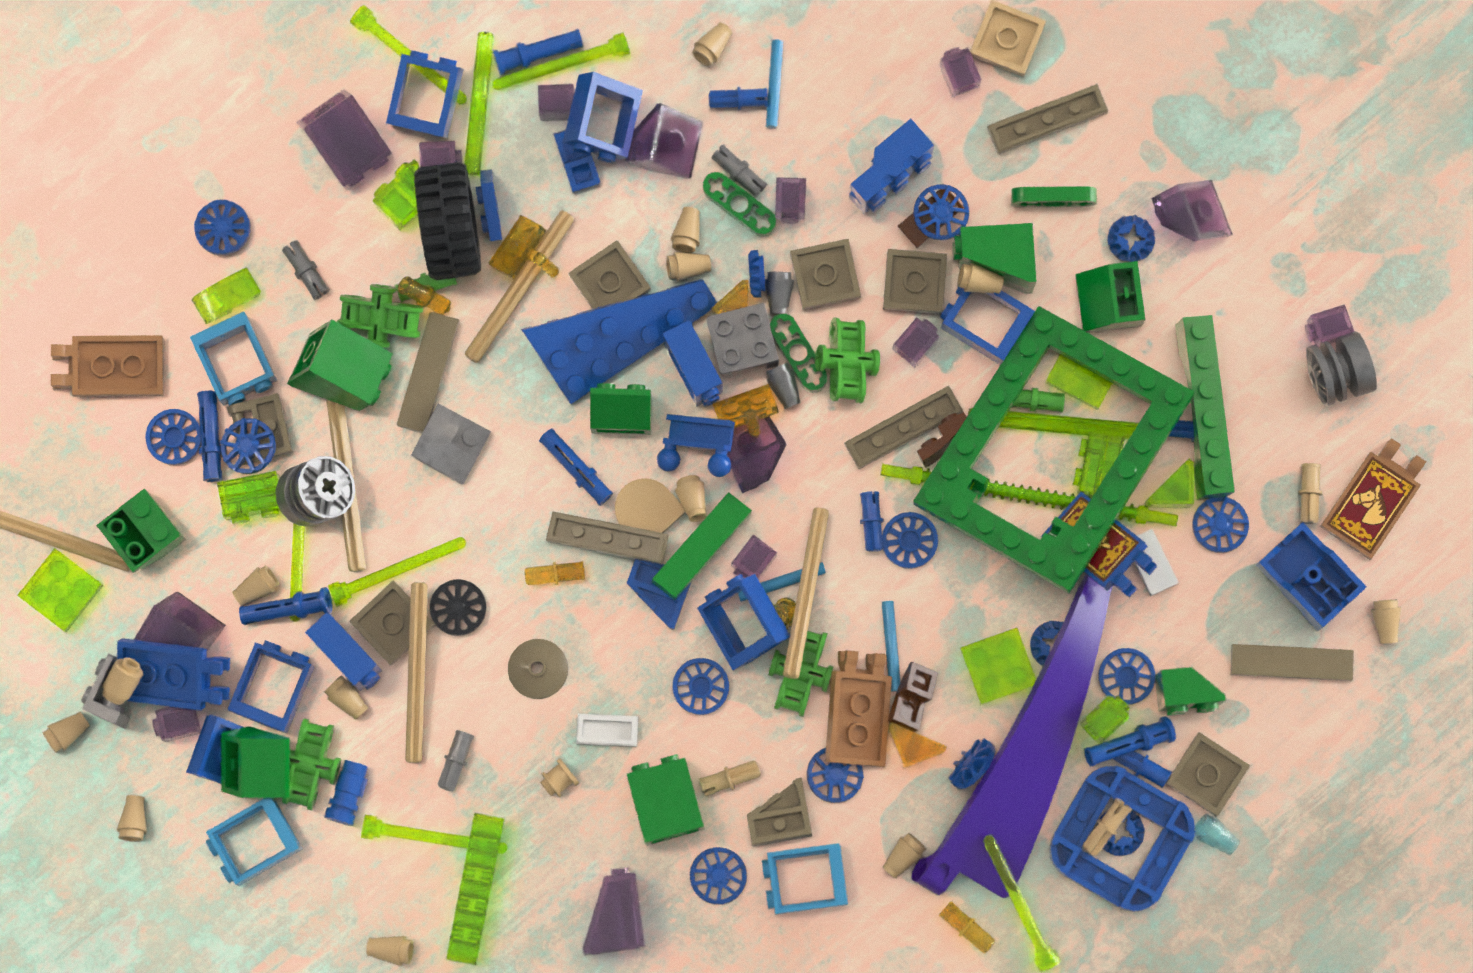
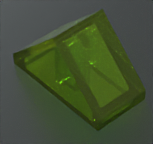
M1189 458L1144 504L1148 508H1191L1194 505V462Z

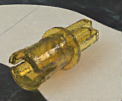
M409 276L404 277L400 281L398 292L416 301L418 306L427 307L442 315L451 310V301L435 292L432 286L422 285Z
M554 561L553 565L527 567L525 569L527 585L546 583L559 585L558 582L585 580L583 561L556 564V561Z
M950 901L939 914V917H942L959 932V937L963 935L982 953L988 952L994 945L995 939L974 922L976 920L974 917L971 919L954 902Z

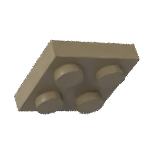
M849 239L790 251L802 310L861 298Z
M618 240L568 273L592 309L634 299L651 291V287Z
M888 249L883 309L942 314L947 254Z
M393 580L349 621L391 666L409 650L410 597ZM428 616L426 620V633L435 625Z
M1199 732L1165 784L1218 817L1251 765Z

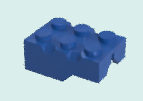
M911 118L874 148V158L871 160L872 166L850 184L852 191L849 193V198L863 214H866L869 210L873 213L886 203L884 198L890 191H894L897 194L909 183L907 179L913 172L920 175L931 165L930 160L933 158L934 144Z
M1303 522L1256 564L1263 574L1277 585L1290 603L1294 604L1302 612L1304 618L1317 631L1328 624L1345 606L1367 588L1340 557L1324 545Z

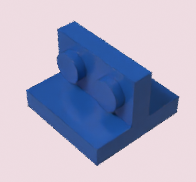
M206 715L186 773L221 784V733L243 728V726L214 715Z

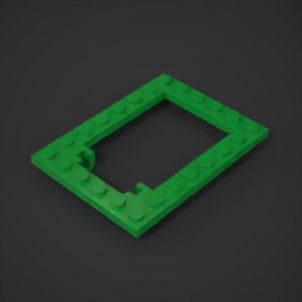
M1038 306L913 500V504L1070 594L1192 400L1194 391ZM1050 348L1151 405L1074 527L1055 516L1051 522V531L1049 534L1044 533L1041 540L977 504L985 493L989 480L972 468Z

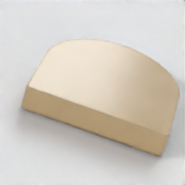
M648 478L637 479L625 485L615 501V515L620 525L664 533L686 513L682 504L662 483Z

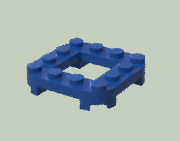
M1119 766L1102 767L1092 772L1082 783L1052 836L1049 857L1057 871L1073 882L1120 909L1141 911L1151 907L1161 898L1162 892L1188 846L1194 839V819L1188 806L1182 801L1172 798L1126 771L1127 769ZM1110 798L1122 800L1125 802V806L1128 805L1132 808V811L1162 828L1133 880L1081 849Z

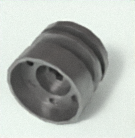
M1357 331L1338 337L1336 339V352L1328 341L1322 342L1320 348L1315 344L1306 348L1308 373L1311 383L1321 402L1326 407L1333 405L1335 399L1340 402L1347 399L1346 386H1348L1355 397L1374 392L1377 389V379L1372 358L1364 339Z
M318 456L287 469L279 478L276 487V500L281 513L290 522L299 526H314L344 514L352 505L355 496V482L350 470L340 460L331 456Z

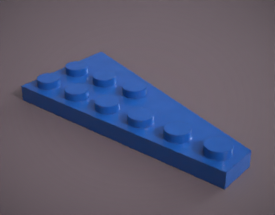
M699 279L667 288V290L645 294L634 299L616 302L580 312L573 316L551 320L537 326L522 328L521 330L568 402L572 404L589 393L590 388H596L597 384L604 383L662 344V333L687 320L693 323L719 304L704 280Z

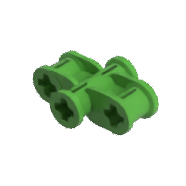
M370 284L372 298L349 294L340 295L339 300L342 301L341 316L337 322L347 328L368 330L366 339L380 347H390L388 333L403 337H420L421 332L418 331L419 316L423 312L424 307L392 302L393 294L397 290L396 287Z
M836 317L832 318L829 327L830 348H826L822 344L817 347L815 367L817 371L821 372L824 369H830L829 392L832 401L849 399L855 400L856 403H863L866 395V373L870 376L878 374L880 353L876 349L865 352L866 329L863 320L847 322L840 321Z
M807 631L806 641L809 642H805L799 678H783L774 709L785 708L798 712L799 716L803 717L810 696L811 686L820 687L823 692L827 691L834 666L824 667L818 665V662L821 658L828 633L818 634ZM775 650L768 673L769 676L773 677L774 674L783 676L784 666L781 665H785L786 655L781 654L780 650Z
M303 719L296 749H290V759L300 762L290 761V797L282 798V804L287 805L289 802L307 806V810L312 811L317 800L321 779L329 780L330 784L335 785L341 766V758L336 757L334 760L326 758L333 737L334 725L329 724L326 727L310 723L309 719ZM310 733H314V734H318V735H322V736H321V737H318V736L310 735ZM317 766L326 767L329 770L320 769ZM295 792L304 793V794H307V795H306V796H302V795L295 794Z

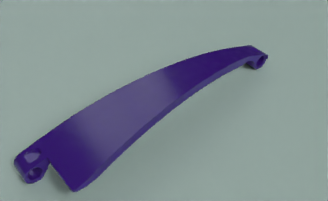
M1085 574L1053 647L1009 733L969 800L948 830L941 845L933 854L923 857L915 865L911 875L913 882L936 895H941L960 872L1001 898H1008L1013 892L1048 812L1074 738L1093 673L1113 586L1107 592Z

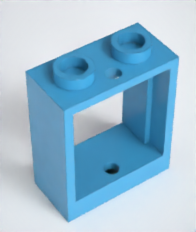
M241 312L190 336L215 393L223 406L243 402L246 399L245 395L254 391L256 393L267 391L273 387L272 383L277 381L245 312ZM246 331L265 374L225 392L206 349Z
M263 798L206 831L209 839L205 842L214 857L220 856L224 864L220 867L228 883L233 881L238 886L303 850L275 798ZM265 811L285 849L241 874L221 835Z
M840 843L767 853L768 860H762L764 879L770 878L772 889L766 891L768 909L774 908L775 915L848 905ZM828 854L834 899L782 905L776 861Z

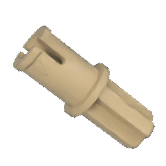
M1317 463L1301 464V490L1298 491V494L1301 495L1300 520L1306 524H1314L1319 520V496L1322 495V491L1319 490L1321 465Z
M750 761L730 769L726 766L723 771L699 778L702 791H704L703 793L707 797L728 788L733 790L735 785L760 777V770L756 761Z
M1116 798L1102 819L1098 818V825L1083 844L1084 849L1090 854L1097 856L1111 836L1117 835V828L1132 810L1130 806H1125V802Z

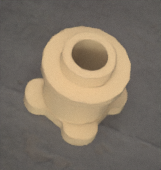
M559 758L557 766L546 774L544 772L541 773L545 779L540 783L550 796L556 793L561 797V792L571 784L575 786L579 784L576 777Z

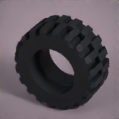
M454 162L420 167L414 173L415 197L424 257L430 278L444 280L476 275L481 271V255L475 209L466 165Z

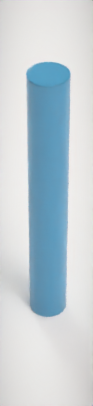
M778 39L772 40L766 115L767 128H777L783 55V41Z
M820 562L818 576L826 573L823 562ZM802 569L761 582V585L765 592L769 593L798 583L801 579ZM743 592L738 594L740 602L747 600Z
M883 601L882 614L888 676H892L891 692H897L901 680L894 601Z

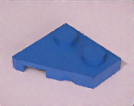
M492 169L480 171L481 186L476 187L478 205L484 204L486 215L480 216L483 233L489 232L490 241L502 240V231Z
M635 560L627 580V585L669 629L674 630L691 583L676 600H673L652 583V578L665 564L661 565Z

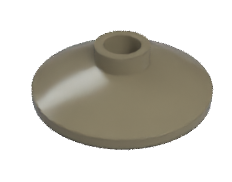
M531 639L523 642L513 651L508 662V676L511 684L520 694L532 699H544L554 695L562 688L568 675V663L563 651L556 644L544 639ZM536 662L543 665V670L540 673L532 671V665Z

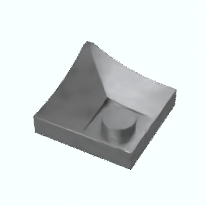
M438 403L411 456L463 485L491 431Z

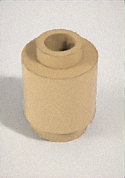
M131 658L117 659L103 683V696L108 701L118 705L124 704L125 700H129L143 676L140 664Z

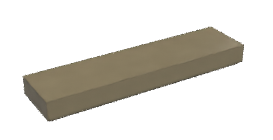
M1098 84L987 125V129L997 154H1001L1107 114L1108 109Z
M430 311L396 424L398 427L420 433L424 431L434 409L459 325V319Z
M947 386L853 437L844 444L857 468L861 469L942 424L941 421L948 415L953 413L961 414L963 409L950 386Z
M552 511L546 541L662 565L669 535Z
M1232 644L1231 675L1352 681L1354 650Z

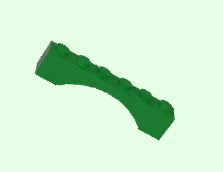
M1213 316L1183 317L1175 324L1178 352L1185 371L1188 388L1194 391L1191 408L1194 430L1193 471L1197 500L1228 497L1235 492Z

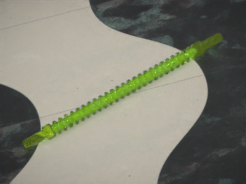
M882 463L880 475L910 480V484L920 485L921 482H926L931 474V469L928 468L927 471H923V468L920 466L906 468ZM989 478L984 497H987L988 494H992V498L999 495L1001 500L1005 497H1009V501L1016 498L1018 503L1021 500H1026V504L1033 501L1035 506L1038 503H1043V507L1050 504L1052 509L1055 506H1060V510H1063L1064 507H1067L1076 498L1074 493L1070 496H1067L1066 492L1059 495L1057 490L1053 493H1049V489L1042 492L1040 487L1037 490H1032V486L1025 489L1023 484L1020 487H1015V483L1008 486L1006 481L1003 484H998V480L991 483ZM1130 504V506L1125 505L1118 516L1119 520H1123V517H1126L1128 522L1135 519V522L1138 524L1152 522L1176 527L1178 522V515L1149 510V507L1139 505L1138 508L1134 507V504Z

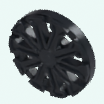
M462 579L447 581L440 585L432 595L430 601L431 618L435 625L446 634L453 636L470 634L482 624L485 618L486 601L484 595L476 585ZM449 586H455V596L449 591ZM461 586H468L466 592L461 596ZM444 592L449 601L439 598L438 595ZM476 592L478 597L468 601L471 594ZM439 604L445 606L446 608L436 611L435 605ZM481 605V610L479 611L471 609V606ZM448 614L443 622L438 621V617ZM468 615L476 616L478 620L473 623ZM454 619V629H448V625ZM461 620H464L467 624V629H461Z

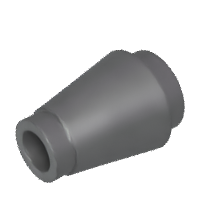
M768 272L765 286L770 314H787L794 280H791V272Z
M788 362L766 371L768 377L766 381L781 404H783L784 409L801 402L793 368L790 369Z

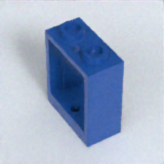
M411 50L410 56L402 54L386 124L448 138L464 69L456 67L457 61L443 57L439 58V62L427 60L429 54ZM410 64L450 73L439 124L399 115Z
M596 72L579 74L563 143L573 146V150L578 153H594L598 155L600 161L615 163V160L628 158L643 90ZM595 93L621 102L612 144L586 135Z
M958 287L956 294L959 295V298L954 305L948 303L940 316L944 320L941 329L1001 365L1035 311L1002 290L1000 294L986 293L1019 314L998 348L954 322L972 293L964 292V288Z
M690 320L662 333L664 346L696 407L701 404L707 407L720 400L719 395L723 393V383Z
M740 574L726 582L727 589L721 591L720 588L705 596L707 602L697 607L733 671L751 663L790 638L787 628L755 574L746 578ZM740 592L744 593L767 633L766 636L745 648L721 604Z
M328 612L305 632L360 691L364 687L369 690L381 679L378 674L383 670Z
M265 640L264 644L261 645L255 642L227 710L288 734L315 667L308 663L310 658L293 651L291 656L280 652L282 647ZM263 655L302 670L283 718L244 703Z

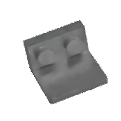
M764 303L707 317L706 320L720 374L724 375L766 364L767 369L779 365Z
M108 654L107 658H102L96 667L95 675L98 677L93 687H87L82 697V703H84L82 709L125 729L130 720L129 717L123 715L125 709L106 700L102 694L103 683L117 660V657Z

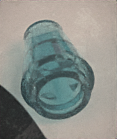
M1206 813L1195 825V835L1198 841L1228 855H1231L1240 843V840L1215 815L1211 817Z

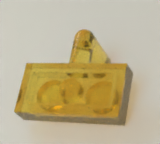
M522 215L519 216L488 263L493 269L512 279H515L527 259L536 263L550 277H555L559 273V268L543 253L535 250V247L547 230L540 224Z
M769 384L712 403L717 419L735 422L734 428L746 424L748 432L753 438H758L761 435L758 420L779 413Z

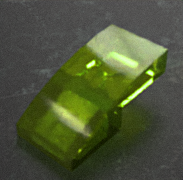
M246 267L209 286L193 296L191 300L205 324H208L231 313L235 307L259 297L261 291Z

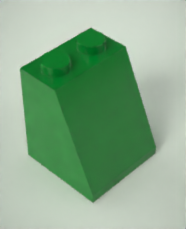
M1033 223L960 227L958 236H954V242H952L953 260H959V269H961L963 264L970 265L972 262L1003 276L1004 286L1025 294L1033 293L1037 282Z
M331 319L309 333L287 384L299 390L361 411L370 405L373 406L378 400L381 392L378 387L381 380H385L390 373L392 365L389 362L393 353Z
M678 754L661 758V764L653 767L649 766V762L631 767L632 772L626 774L646 846L705 830L686 759H679Z

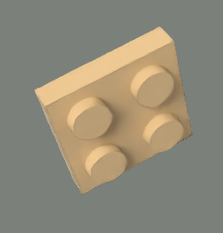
M991 0L969 56L1024 77L1046 21Z

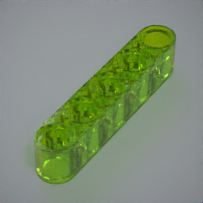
M474 813L446 960L476 965L505 818Z

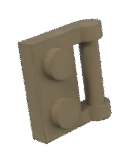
M278 393L227 406L228 415L232 417L233 423L244 418V413L251 411L253 419L262 421L272 430L276 441L273 457L293 452ZM258 425L257 434L266 432L261 426ZM241 426L235 429V432L239 435ZM269 437L260 440V443H270ZM269 449L260 451L264 459L268 455ZM257 456L252 458L253 463L260 461Z

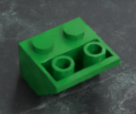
M1138 261L1108 264L1075 274L1082 330L1088 333L1143 325L1146 319Z
M600 383L597 384V388H590L591 433L651 435L652 394L650 389H645V385L629 384L627 389H616L615 384Z
M145 488L96 525L133 573L162 559L186 540Z
M1192 667L1164 669L1155 675L1158 711H1166L1167 716L1183 715L1185 712H1188V709L1196 708L1197 713L1215 712L1216 709H1219V705L1226 701V695Z
M250 726L222 732L221 792L240 798L290 797V738Z

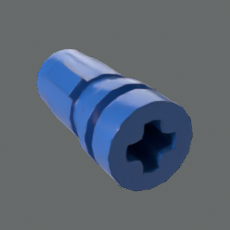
M345 760L335 786L334 796L328 802L331 806L326 808L324 818L343 825L353 826L356 818L353 814L359 808L356 804L358 798L363 797L368 781L365 778L367 766Z

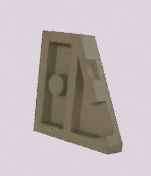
M802 777L795 779L790 786L780 793L777 792L764 805L758 806L747 814L752 847L812 836Z

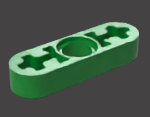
M712 172L705 177L703 192L714 204L758 237H767L774 232L776 217L766 206L723 173ZM719 180L722 181L721 188L729 193L730 188L734 190L728 195L726 203L721 201L724 199V194L720 191L710 192L711 185L709 183L711 181L717 183ZM736 197L745 198L748 202L747 209L743 212L734 211L731 208L732 200ZM753 206L758 208L755 210V215L760 219L767 216L770 227L766 228L763 226L759 229L757 228V220L750 216L749 221L744 218L750 215Z
M1016 187L1011 189V205L1015 207H1088L1097 204V188Z
M777 314L770 322L775 343L791 369L793 368L794 374L802 387L811 393L821 391L827 383L826 370L824 369L822 372L816 370V354L794 318L789 314ZM777 322L789 323L791 326L788 327V333L791 338L796 334L799 338L791 340L784 346L782 343L787 342V338L783 332L777 333L775 331L778 328ZM795 345H801L807 350V356L801 361H795L790 356V349ZM810 360H813L814 364H810V369L814 374H821L819 384L815 385L813 382L808 384L806 382L809 378L808 372L805 368L800 372L798 368L807 365Z

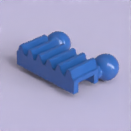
M667 414L666 420L671 421L669 437L663 438L664 449L657 455V464L662 470L670 472L678 468L681 459L676 451V447L681 446L715 450V454L708 460L709 472L715 477H724L730 472L732 464L727 456V452H731L735 422Z

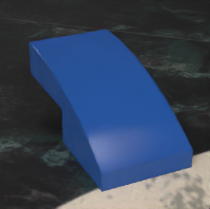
M566 130L554 133L553 135L572 192L600 184L601 182L591 152L590 154L578 153L573 150V146L563 143Z

